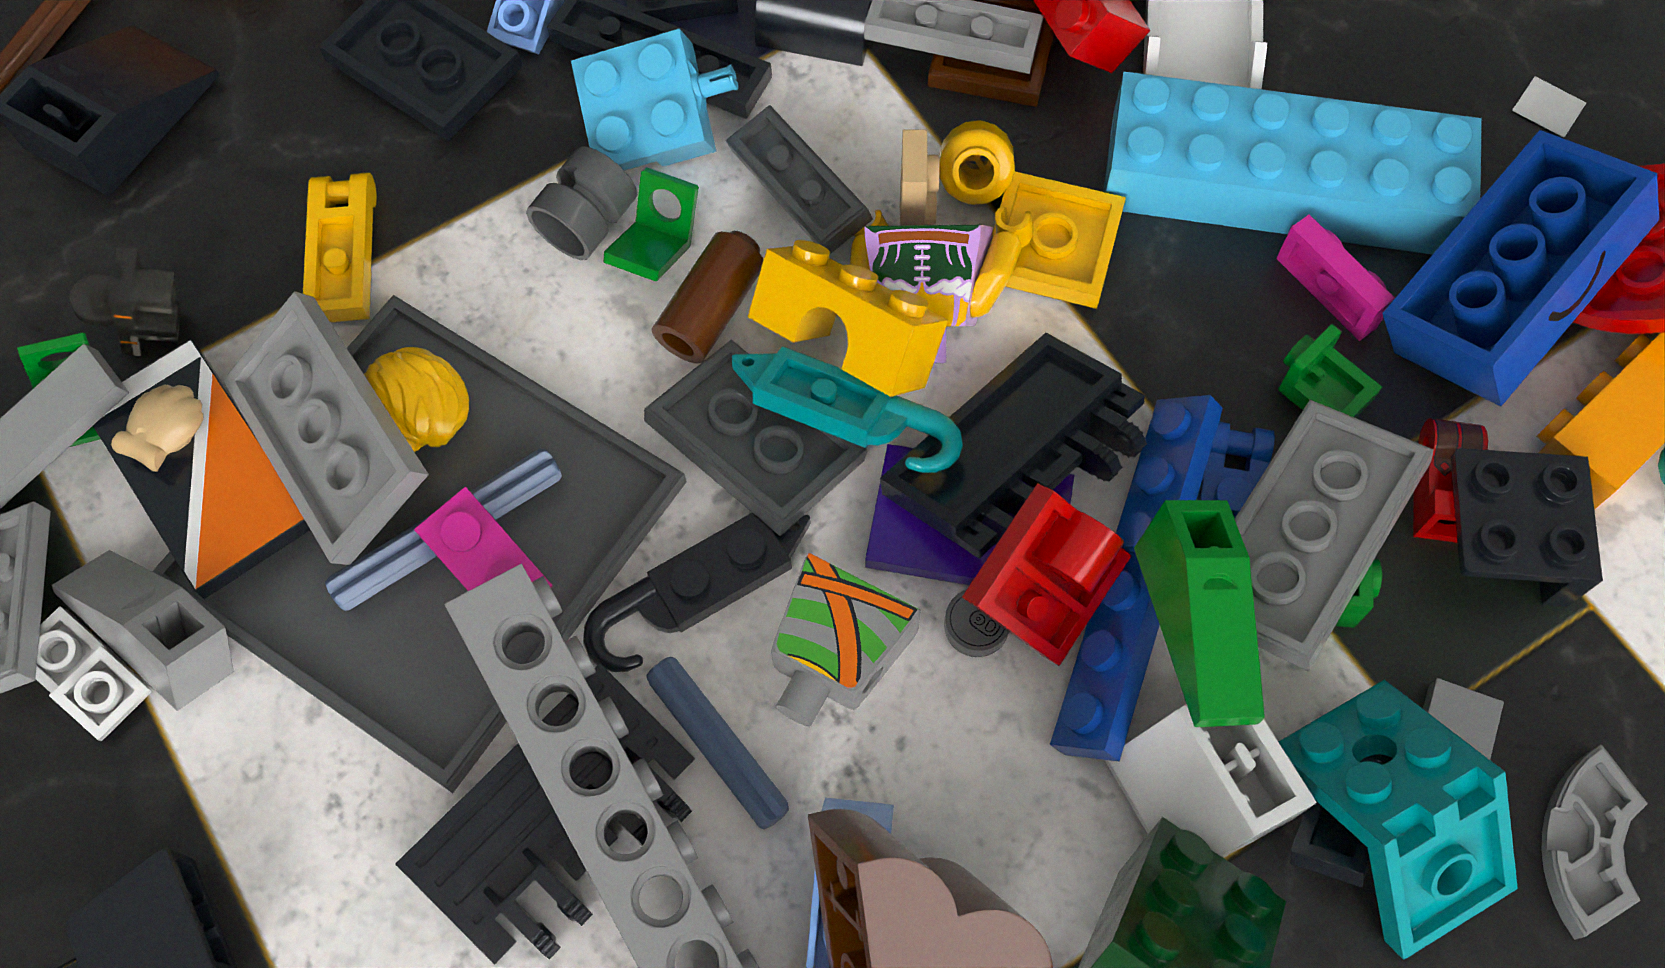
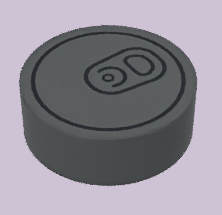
M964 590L957 594L947 607L944 621L946 637L950 644L964 655L971 657L989 656L1004 645L1009 631L963 599L962 596L966 592Z

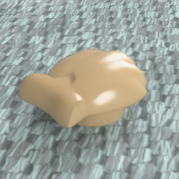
M162 385L154 388L150 392L144 393L136 401L130 413L126 431L116 433L112 439L111 446L116 453L136 459L151 471L157 472L166 456L185 447L199 429L203 421L202 403L194 398L193 391L187 386L177 385L172 387L170 385Z

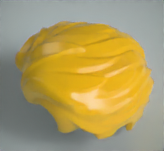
M405 347L383 354L375 359L372 364H369L364 373L414 452L425 445L430 447L446 445L467 420L469 396L464 381L447 361L426 349Z

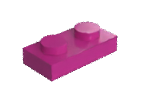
M1310 214L1290 228L1276 259L1358 341H1361L1377 329L1383 320L1382 313L1395 297L1386 289L1384 282L1379 276L1371 271H1367L1344 249L1340 239L1333 232L1324 229Z
M466 486L414 529L468 591L521 563L531 582L544 576ZM544 576V578L546 579V581H547V583L549 584L550 588H552L553 585H552V584L548 581V579Z

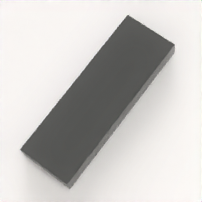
M771 105L767 106L725 140L732 152L811 240L826 247L830 254L873 220L868 208Z

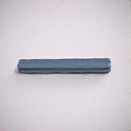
M541 448L475 487L470 492L496 520L558 482L562 475L551 454L546 449ZM428 517L362 556L351 565L328 577L325 585L334 602L344 611L351 610L435 558L437 555L414 530Z

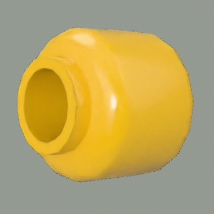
M981 120L965 122L952 129L943 140L939 153V179L946 192L960 202L977 205L987 204L997 199L1010 186L1015 172L1013 146L1005 132L995 124ZM981 155L986 157L985 161L982 160Z

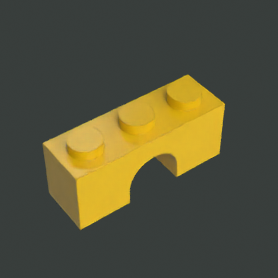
M796 240L793 246L769 248L766 250L748 318L794 343L830 336L836 315H838L843 321L848 335V348L841 370L890 397L926 387L948 319L927 309L928 301L908 291H892L877 283L878 275L874 272L856 265H842L829 258L830 251L826 247L811 241Z

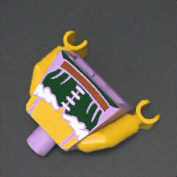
M998 208L995 213L997 234L992 237L993 227L981 224L889 226L881 210L878 209L875 210L876 217L874 222L870 226L863 227L854 235L849 265L860 266L878 275L877 283L892 291L903 290L923 297L928 301L927 309L948 319L946 326H975L978 317L989 313L1012 276L1021 248L1025 247L1032 239L1031 212H1025V219L1019 225L1009 226L1007 225V208ZM946 328L934 363H946Z

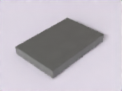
M731 339L644 408V421L781 536L865 461L867 449L753 404L752 391L732 368V355L749 353Z

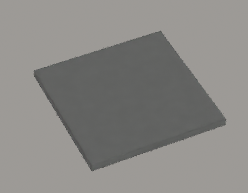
M393 295L347 347L357 365L364 374L369 364H372L375 359L383 354L405 347L426 349L447 361L461 376L469 396V412L464 425L446 445L440 447L425 445L415 452L429 475L354 561L433 514L465 486L471 491L534 451L544 448L557 463L561 471V479L496 519V522L553 585L551 590L563 613L553 617L552 620L564 642L569 640L686 484L685 474ZM311 530L206 599H203L193 590L171 552L152 571L183 587L225 626L228 637L452 794L507 722L444 605L468 592V590L437 556L351 610L346 611L342 610L334 602L328 593L325 581L328 577L348 565L330 563ZM520 633L508 644L507 658L519 664L530 663L536 660L543 652L545 640L536 633Z

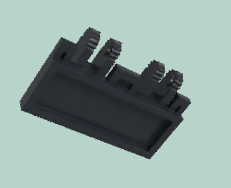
M1045 333L949 417L961 431L963 448L956 462L949 468L936 473H921L908 469L905 465V460L908 457L927 458L940 452L942 448L941 442L937 438L928 435L880 477L882 495L980 559L990 548L997 545L1014 518L1008 515V513L1010 512L1016 516L1033 491V488L1025 484L1024 481L1034 488L1038 483L1053 490L1078 467L1092 476L1095 475L1097 479H1102L1103 482L1106 480L1110 482L1118 474V471L1123 468L1118 455L1114 451H1119L1128 458H1135L1147 443L1143 431H1140L1138 426H1135L1133 422H1128L1127 419L1144 404L1145 395L1122 383V374L1056 337Z
M599 663L594 668L596 673L586 677L585 680L597 702L610 696L619 711L629 734L618 740L631 764L642 758L648 764L653 759L675 780L695 758ZM568 694L542 721L551 726L567 724L578 711V700L573 695ZM519 743L395 863L494 965L517 942L495 919L500 913L549 960L561 948L556 942V936L542 922H537L515 900L534 880L557 902V907L569 920L576 921L582 926L593 915L547 868L548 864L554 859L575 881L586 871ZM586 753L580 756L574 763L572 780L581 788L597 789L610 779L613 771L612 762L601 753ZM649 766L663 793V796L657 799V804L671 818H676L682 823L692 810ZM633 814L616 816L614 819L643 846L648 834L643 820ZM607 826L605 840L610 847L619 837Z

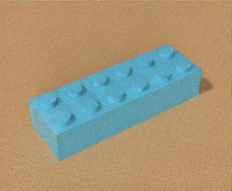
M1123 72L1113 112L1103 192L1126 197L1122 212L1288 234L1294 224L1310 214L1324 229L1333 232L1341 242L1434 254L1480 200L1482 118Z

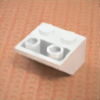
M1186 704L1125 744L1120 762L1105 760L1147 834L1151 832L1163 816L1180 829L1191 831L1200 836L1212 851L1223 858L1294 820L1317 803L1264 719L1257 725L1194 727Z

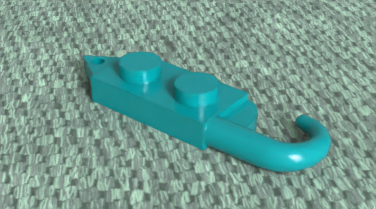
M783 346L777 353L732 355V368L752 391L753 404L864 448H867L868 445L878 446L889 443L898 437L906 427L928 434L941 442L942 448L940 452L932 457H908L905 460V465L908 469L921 473H936L947 469L960 456L963 448L961 431L953 420L939 411L897 395L890 397L841 370V368Z

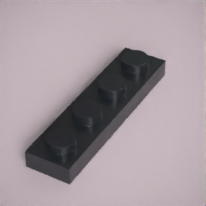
M565 0L547 26L552 42L587 56L680 29L693 44L699 74L721 69L728 65H732L735 71L738 90L707 97V104L745 119L750 115L772 78L770 62L610 0Z

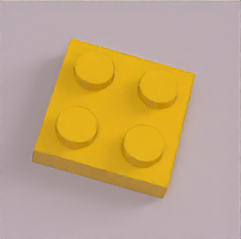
M1014 172L1011 184L1004 192L1000 208H1007V225L1016 226L1022 223L1025 219V212L1030 211L1033 235L1030 242L1021 248L1012 276L1005 287L1097 309L1126 197ZM995 224L994 229H993V232H992V237H993L995 234H997V233H996V224Z

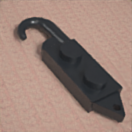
M750 513L647 572V577L604 600L590 613L584 625L583 644L588 657L596 665L601 663L611 672H628L640 667L643 664V657L639 654L619 657L609 652L605 646L604 638L610 627L639 611L646 622L659 631L674 633L687 630L791 570V557L811 524L810 516L804 515L794 524L800 527L798 530L792 531L788 529L779 536L756 515Z

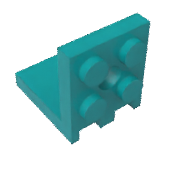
M1385 679L1278 741L1314 799L1368 847L1384 941L1403 960L1518 889L1505 771ZM1374 754H1383L1393 758L1390 762L1383 765L1370 761L1360 762L1363 758Z

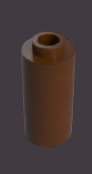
M735 230L730 233L721 231L714 234L652 327L653 336L666 350L691 363L699 364L705 360L760 275L764 259L760 254V247L757 242L747 234Z

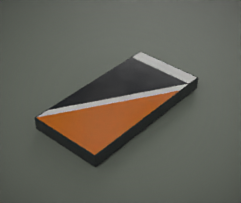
M189 339L122 380L121 382L129 391V394L93 425L193 590L203 599H206L310 531L309 526L229 391L201 349L192 339ZM162 385L190 387L194 398L202 403L203 421L191 441L182 449L168 454L157 472L151 471L136 459L116 453L111 446L112 439L116 433L126 431L130 413L136 401L144 393L150 392L152 389Z

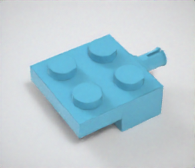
M680 29L571 61L589 147L607 155L623 170L657 162L664 167L717 152L707 111L706 98L738 90V82L735 80L737 77L732 65L699 74L693 44Z

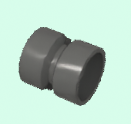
M582 146L578 147L558 170L556 175L558 183L547 184L529 205L526 214L534 229L553 247L569 257L587 260L609 232L606 221L617 223L638 194L636 186L629 175L616 162L596 149Z

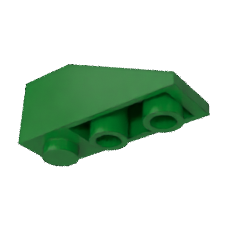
M1165 500L1135 545L1134 550L1194 727L1257 725L1265 718L1250 558L1227 500Z

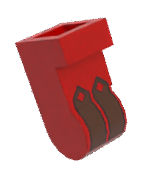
M1429 418L1422 426L1418 443L1434 449L1430 465L1414 490L1413 537L1457 543L1456 523L1442 524L1438 522L1439 519L1456 521L1451 456L1459 448L1488 450V434L1483 425Z

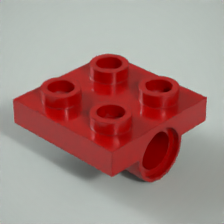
M1037 483L962 598L1041 656L1060 666L1132 555L1122 548L1124 540L1114 531L1091 516L1075 509L1054 490Z

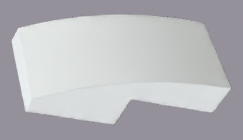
M61 606L58 607L40 624L35 679L51 693L49 696L97 740L102 741L152 690L67 609Z

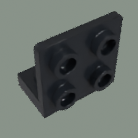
M1459 448L1451 456V471L1460 572L1464 576L1540 582L1542 605L1570 606L1603 581L1588 457Z

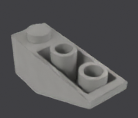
M111 550L52 584L54 593L176 711L234 672L226 628L183 587Z

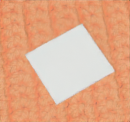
M1535 76L1512 111L1564 138L1586 105V102Z

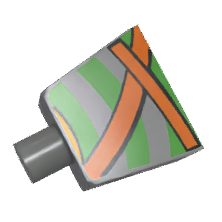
M808 553L771 650L774 668L791 678L776 704V708L793 721L808 727L814 722L827 697L848 709L855 710L914 639L919 629L921 610Z

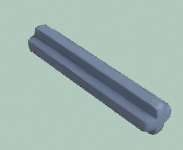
M667 657L660 661L646 675L649 685L757 826L761 829H767L776 824L789 810L785 797L678 660L674 657Z

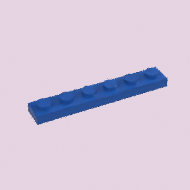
M1211 395L1160 399L1156 402L1145 437L1147 445L1142 448L1143 450L1140 453L1116 530V534L1124 540L1122 548L1132 556L1087 623L1050 742L1052 747L1064 755L1120 762L1160 625L1134 547L1165 500L1197 499L1223 407Z

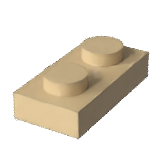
M903 129L900 226L936 225L939 155H927V130Z

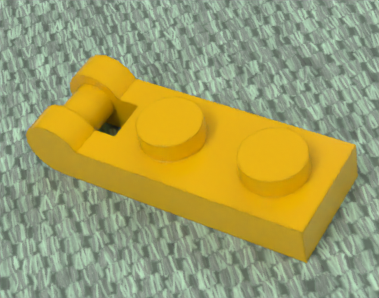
M371 173L351 174L350 179L345 181H333L330 176L311 177L309 179L303 294L315 298L330 322L370 319L373 207L376 206L377 202L376 186ZM337 204H348L345 207H336Z

